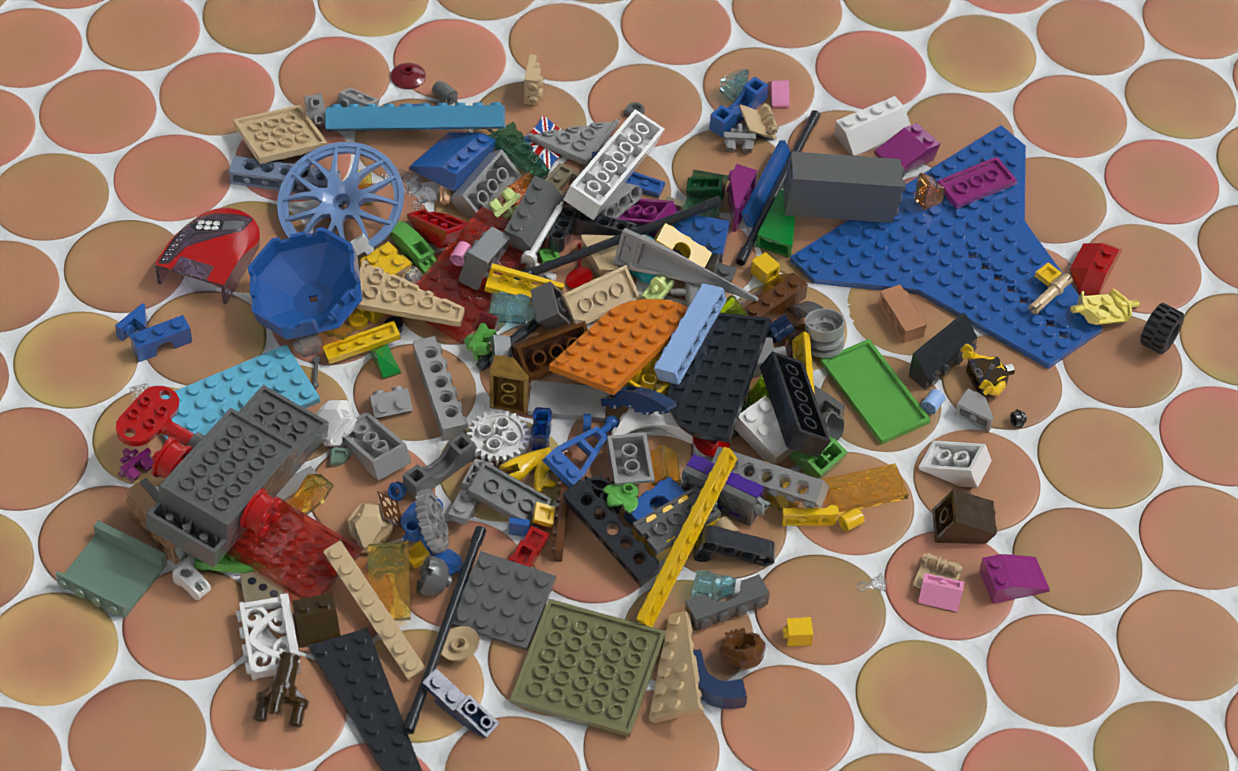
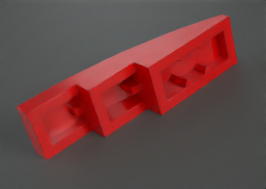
M531 526L524 540L520 541L512 556H509L508 560L532 568L550 535Z

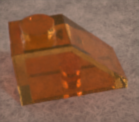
M919 173L914 199L924 210L941 203L944 195L943 186L933 177Z

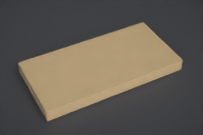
M627 265L561 294L571 320H583L586 322V325L600 319L609 310L618 305L641 299Z

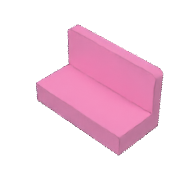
M925 573L918 602L957 612L964 582Z

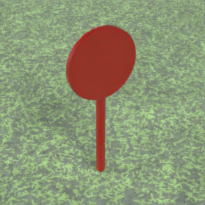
M578 243V250H580L581 243ZM579 259L578 268L569 272L566 277V283L571 289L577 288L592 281L593 273L589 268L581 267V259Z

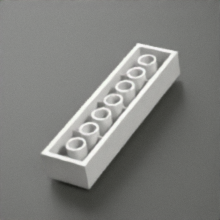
M634 110L570 185L563 200L594 220L655 147L665 129L642 113Z

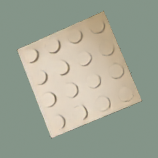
M300 105L233 119V126L259 164L303 155L327 145V141Z

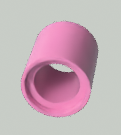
M464 241L458 242L450 255L451 262L457 266H463L465 262L464 254L468 248H472L471 245Z

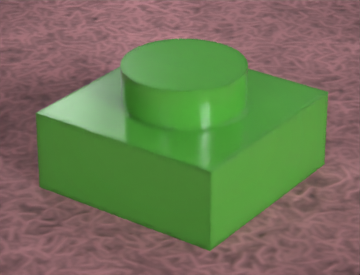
M549 248L540 249L538 252L541 264L560 257L558 252L553 253Z

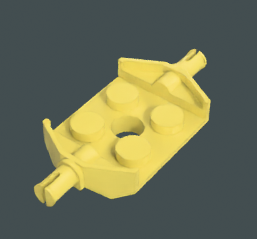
M1112 289L1110 294L1084 296V291H1082L1078 297L1077 305H1072L1070 311L1072 313H1081L1088 323L1095 325L1128 322L1132 317V308H1138L1140 303L1138 300H1128L1115 289Z

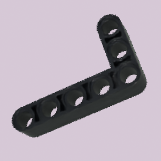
M564 207L550 230L548 248L553 253L563 252L572 233L579 235L616 236L622 234L625 228L632 230L643 225L598 214L593 220L576 208Z

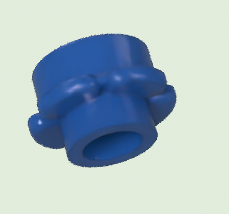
M400 481L391 483L388 488L389 497L397 501L402 500L407 493L406 487Z

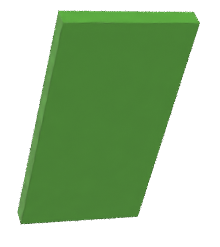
M870 339L848 347L834 357L821 359L820 364L881 445L930 424L931 419Z

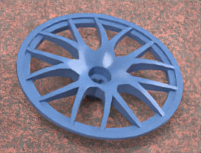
M337 142L324 145L304 155L285 176L277 201L279 220L284 232L290 238V234L297 233L291 221L311 218L304 229L305 233L309 234L318 222L324 218H332L328 230L334 233L338 229L339 236L345 239L343 223L347 219H355L362 233L367 237L369 245L374 248L387 238L401 216L404 204L403 182L391 160L373 147L355 142ZM355 154L349 177L342 182L338 178L337 173L338 155ZM333 156L331 174L318 161ZM360 156L376 162L358 172ZM311 165H314L328 180L327 188H318L300 176ZM380 166L389 176V178L368 188L358 189L360 182L370 172ZM297 180L310 190L291 195ZM388 184H393L394 200L374 194ZM310 199L320 202V205L314 209L292 216L289 215V201ZM365 202H382L393 205L388 220L361 210L360 207ZM361 219L381 223L384 226L376 235L369 239Z

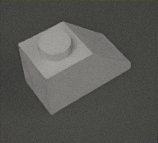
M968 388L957 403L955 415L989 432L993 416L985 396Z

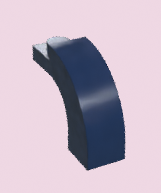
M701 649L693 650L697 660L699 674L698 689L702 695L700 699L712 706L724 709L746 707L747 693L743 679L722 681L714 678L705 667Z

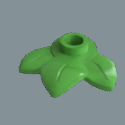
M626 483L615 486V484H611L603 489V492L608 495L607 507L623 505L628 514L637 508L638 488L636 485Z

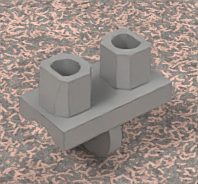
M322 93L303 96L307 115L316 127L326 125V112Z
M738 123V128H731V132H724L723 144H725L727 152H734L736 144L743 145L742 152H752L753 145L756 142L755 133H749L748 129H742L741 123Z

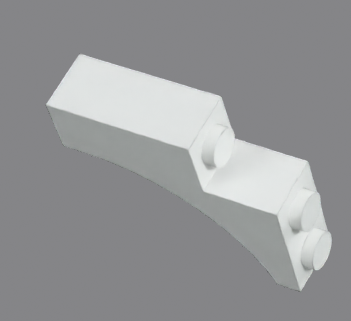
M629 408L626 414H622L619 426L614 427L611 435L646 432L647 437L666 436L693 443V436L683 431L676 424L671 412L667 414L654 412L650 415H643L642 412L634 413V409Z

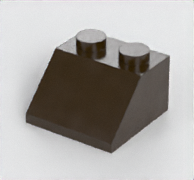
M333 593L292 600L293 615L301 648L341 636Z

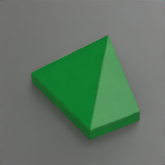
M387 344L369 350L383 380L401 374Z

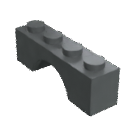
M462 432L447 443L443 453L433 463L424 467L417 464L404 473L403 484L407 492L416 500L417 492L427 488L432 490L475 458V443Z
M756 575L741 581L740 592L733 599L715 601L703 594L686 600L685 611L690 614L691 625L695 631L706 629L712 624L725 622L731 617L741 616L748 611L765 607L769 602L770 593L760 575Z

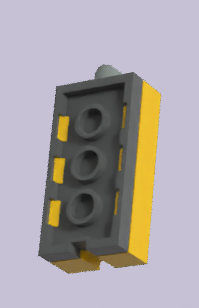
M698 486L693 487L633 523V537L637 541L640 540L646 546L648 554L650 556L654 555L659 562L665 559L672 550L674 541L678 538L682 526L686 522L691 508L699 496L700 488ZM718 500L704 526H714L720 519L721 512L717 508Z

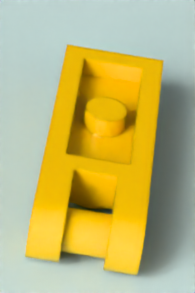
M830 505L827 508L814 507V509L783 508L782 526H834L837 523L839 509L835 505Z

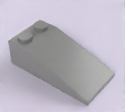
M369 412L358 416L354 430L342 439L346 446L352 449V453L365 469L378 481L411 463L406 443Z

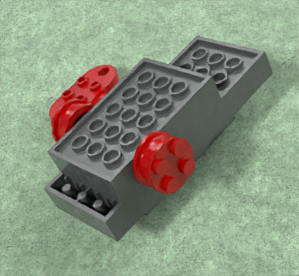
M158 385L149 387L136 398L116 421V435L123 444L140 447L147 445L157 435L161 434L169 437L164 446L157 450L152 457V461H154L151 470L152 476L156 478L162 477L165 480L159 486V500L146 514V528L214 568L248 528L253 530L257 537L265 538L272 525L279 522L282 516L279 512L283 501L275 496L325 440L328 434L329 422L262 385L239 412L230 407L204 436L199 432L194 434L172 421L179 410V397L174 390ZM168 395L170 398L162 399L160 396ZM133 433L135 436L127 437L125 434Z

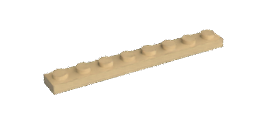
M338 541L324 550V555L408 681L422 674L426 667L342 542Z

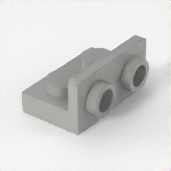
M349 87L339 92L337 104H340L341 107H348L349 104H359V107H366V104H377L378 107L380 100Z

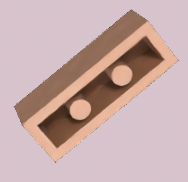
M901 284L881 290L879 304L903 343L924 337L925 328L927 327L924 318H921L916 305L911 302L908 292L904 291Z

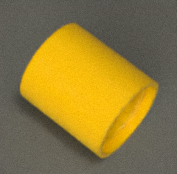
M857 507L838 516V522L845 532L865 522L862 512Z

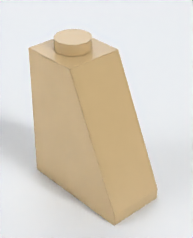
M582 235L581 249L614 236ZM618 245L586 257L597 278L618 269V264L613 263Z

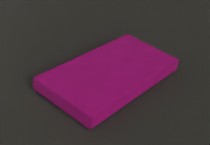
M994 157L938 180L936 185L955 209H958L1016 185L1017 180L1000 159Z

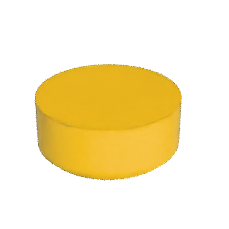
M354 312L349 317V325L354 330H363L368 325V317L364 312Z

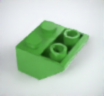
M830 437V444L818 458L796 450L789 455V458L806 475L821 480L844 460L848 452L834 438Z

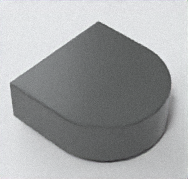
M638 102L630 103L625 108L623 115L629 117L634 110L644 115V106Z

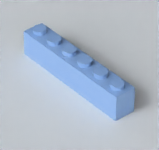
M703 283L700 289L696 291L695 298L688 305L687 312L680 319L676 331L672 333L670 342L664 347L662 356L655 363L654 370L658 380L676 385L680 384L726 302L723 288Z

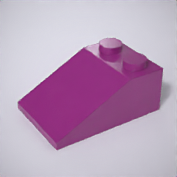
M914 123L901 129L878 147L874 154L878 158L901 159V167H904L905 172L933 161L940 143L925 131L922 126Z
M736 164L734 170H730L728 175L730 182L726 190L729 193L728 204L732 230L734 232L737 231L743 219L741 213L755 188L757 170Z
M640 198L616 219L645 225L672 215L675 211L677 212L674 202L670 200ZM658 230L650 232L647 235H649L652 238H655Z
M998 554L982 558L979 572L993 604L1050 591L1036 557Z

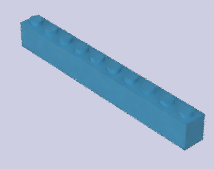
M475 102L470 106H466V103H455V106H448V103H437V106H430L429 103H420L419 106L403 103L401 106L384 104V107H377V104H366V107H359V104H349L348 107L332 104L331 107H326V129L328 131L506 129V107L501 105L500 102H491L490 105Z

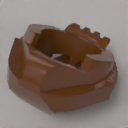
M740 628V630L735 629L734 631L730 630L729 633L725 632L726 638L719 647L722 660L740 670L754 668L761 663L765 655L766 642L763 641L759 634L746 633L744 628Z

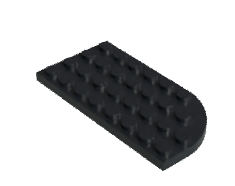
M727 313L718 314L680 384L671 383L668 391V397L677 404V407L670 409L671 415L683 431L700 439L722 442L731 441L771 326L770 318Z

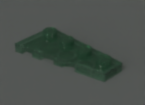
M514 122L506 125V129H499L488 135L496 140L495 149H502L510 161L530 178L533 179L534 176L542 178L548 175L549 168L541 157L534 153L532 145L525 141L524 135L516 129Z

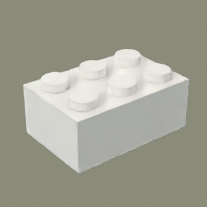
M766 396L740 413L735 430L763 460L777 465L795 451L785 446L773 406Z

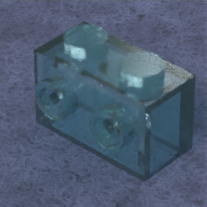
M506 292L492 294L489 313L497 316L499 322L524 325L529 322L531 310L530 296L525 294L512 295Z

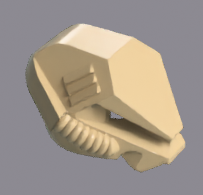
M375 503L360 504L347 522L349 535L358 543V550L361 553L367 554L374 553L378 549L379 544L387 541L394 527L393 523L384 519L380 504Z

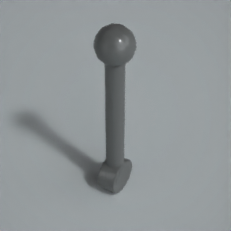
M318 356L313 357L314 377L311 384L314 389L319 386L317 375L320 357Z

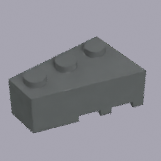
M493 227L487 232L484 231L479 241L476 240L472 248H468L463 257L465 262L458 281L478 291L483 277L487 279L489 274L487 271L491 268L492 263L497 264L506 252L511 236Z

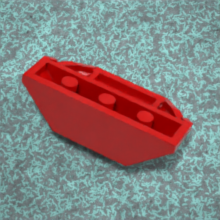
M420 209L407 214V218L414 230L427 243L438 248H445L448 244L455 242L468 227V222L436 211L428 212L426 209Z
M1106 242L1083 243L1070 267V273L1077 287L1078 294L1084 291V296L1099 295L1123 249Z

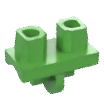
M481 323L476 333L467 335L464 339L467 345L466 348L472 351L474 355V361H479L482 355H489L491 352L490 337L493 334L497 335L496 330L488 329L486 323Z

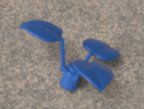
M414 501L401 518V526L405 530V535H403L400 551L398 552L393 546H382L372 554L367 567L375 573L384 575L399 571L404 565V560L400 556L403 554L407 540L410 542L421 540L431 556L442 559L448 565L449 575L461 571L463 562L460 556L451 549L436 553V555L432 553L430 547L427 546V542L424 541L423 534H421L422 529L418 525L419 519L415 510L417 506Z

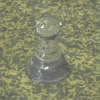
M425 186L419 200L412 202L411 206L413 209H419L423 203L436 201L435 190Z
M881 572L867 583L860 581L857 584V589L860 592L865 591L867 588L886 592L885 584L889 583V579L884 580Z

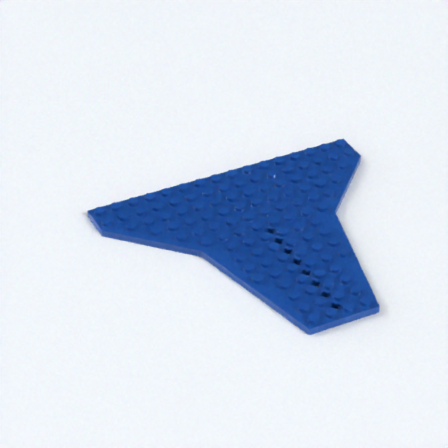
M1002 125L907 183L905 191L902 192V202L898 204V215L894 217L893 223L848 220L790 256L789 260L814 284L872 290H885L901 284L904 291L919 294L957 317L965 313L971 325L1048 369L1101 334L1103 330L1100 324L1088 323L1081 313H1072L1070 311L1072 305H1077L1079 297L1071 284L1063 289L1064 291L1061 295H1057L1040 310V315L1031 313L1034 307L1031 310L1028 308L1030 304L1049 288L1035 277L1036 271L1048 262L1061 273L1062 271L1025 222L1026 145ZM994 157H998L1017 180L1016 185L958 209H955L936 185L938 180ZM1007 289L1014 290V293L1012 291L1007 292ZM1021 300H1024V301L1027 302V304H1026V303H1022V304H1021L1020 301H1021ZM1047 323H1050V324L1053 325V327H1052V326H1048V327H1047L1046 324H1047Z

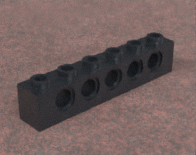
M580 479L563 493V501L640 587L659 573L660 563L654 555L650 556L648 554L646 546L640 540L637 541L633 537L634 534L628 526L624 527L621 524L619 516L607 508V503L602 497L598 498L594 494V489L588 482L585 483ZM583 500H589L591 504L585 506L581 502ZM597 514H601L605 518L602 520H597L594 518V516ZM609 529H615L617 530V533L611 535L607 531ZM623 543H627L631 547L629 549H623L620 545ZM635 558H641L644 562L642 564H636L633 560Z

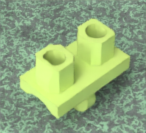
M509 187L500 193L506 200L502 205L496 198L487 204L492 211L490 215L493 218H498L507 211L503 215L504 219L507 220L510 216H513L518 207L516 204L511 208L522 196L519 193H515Z
M657 275L651 280V284L642 294V299H664L674 286L675 281Z

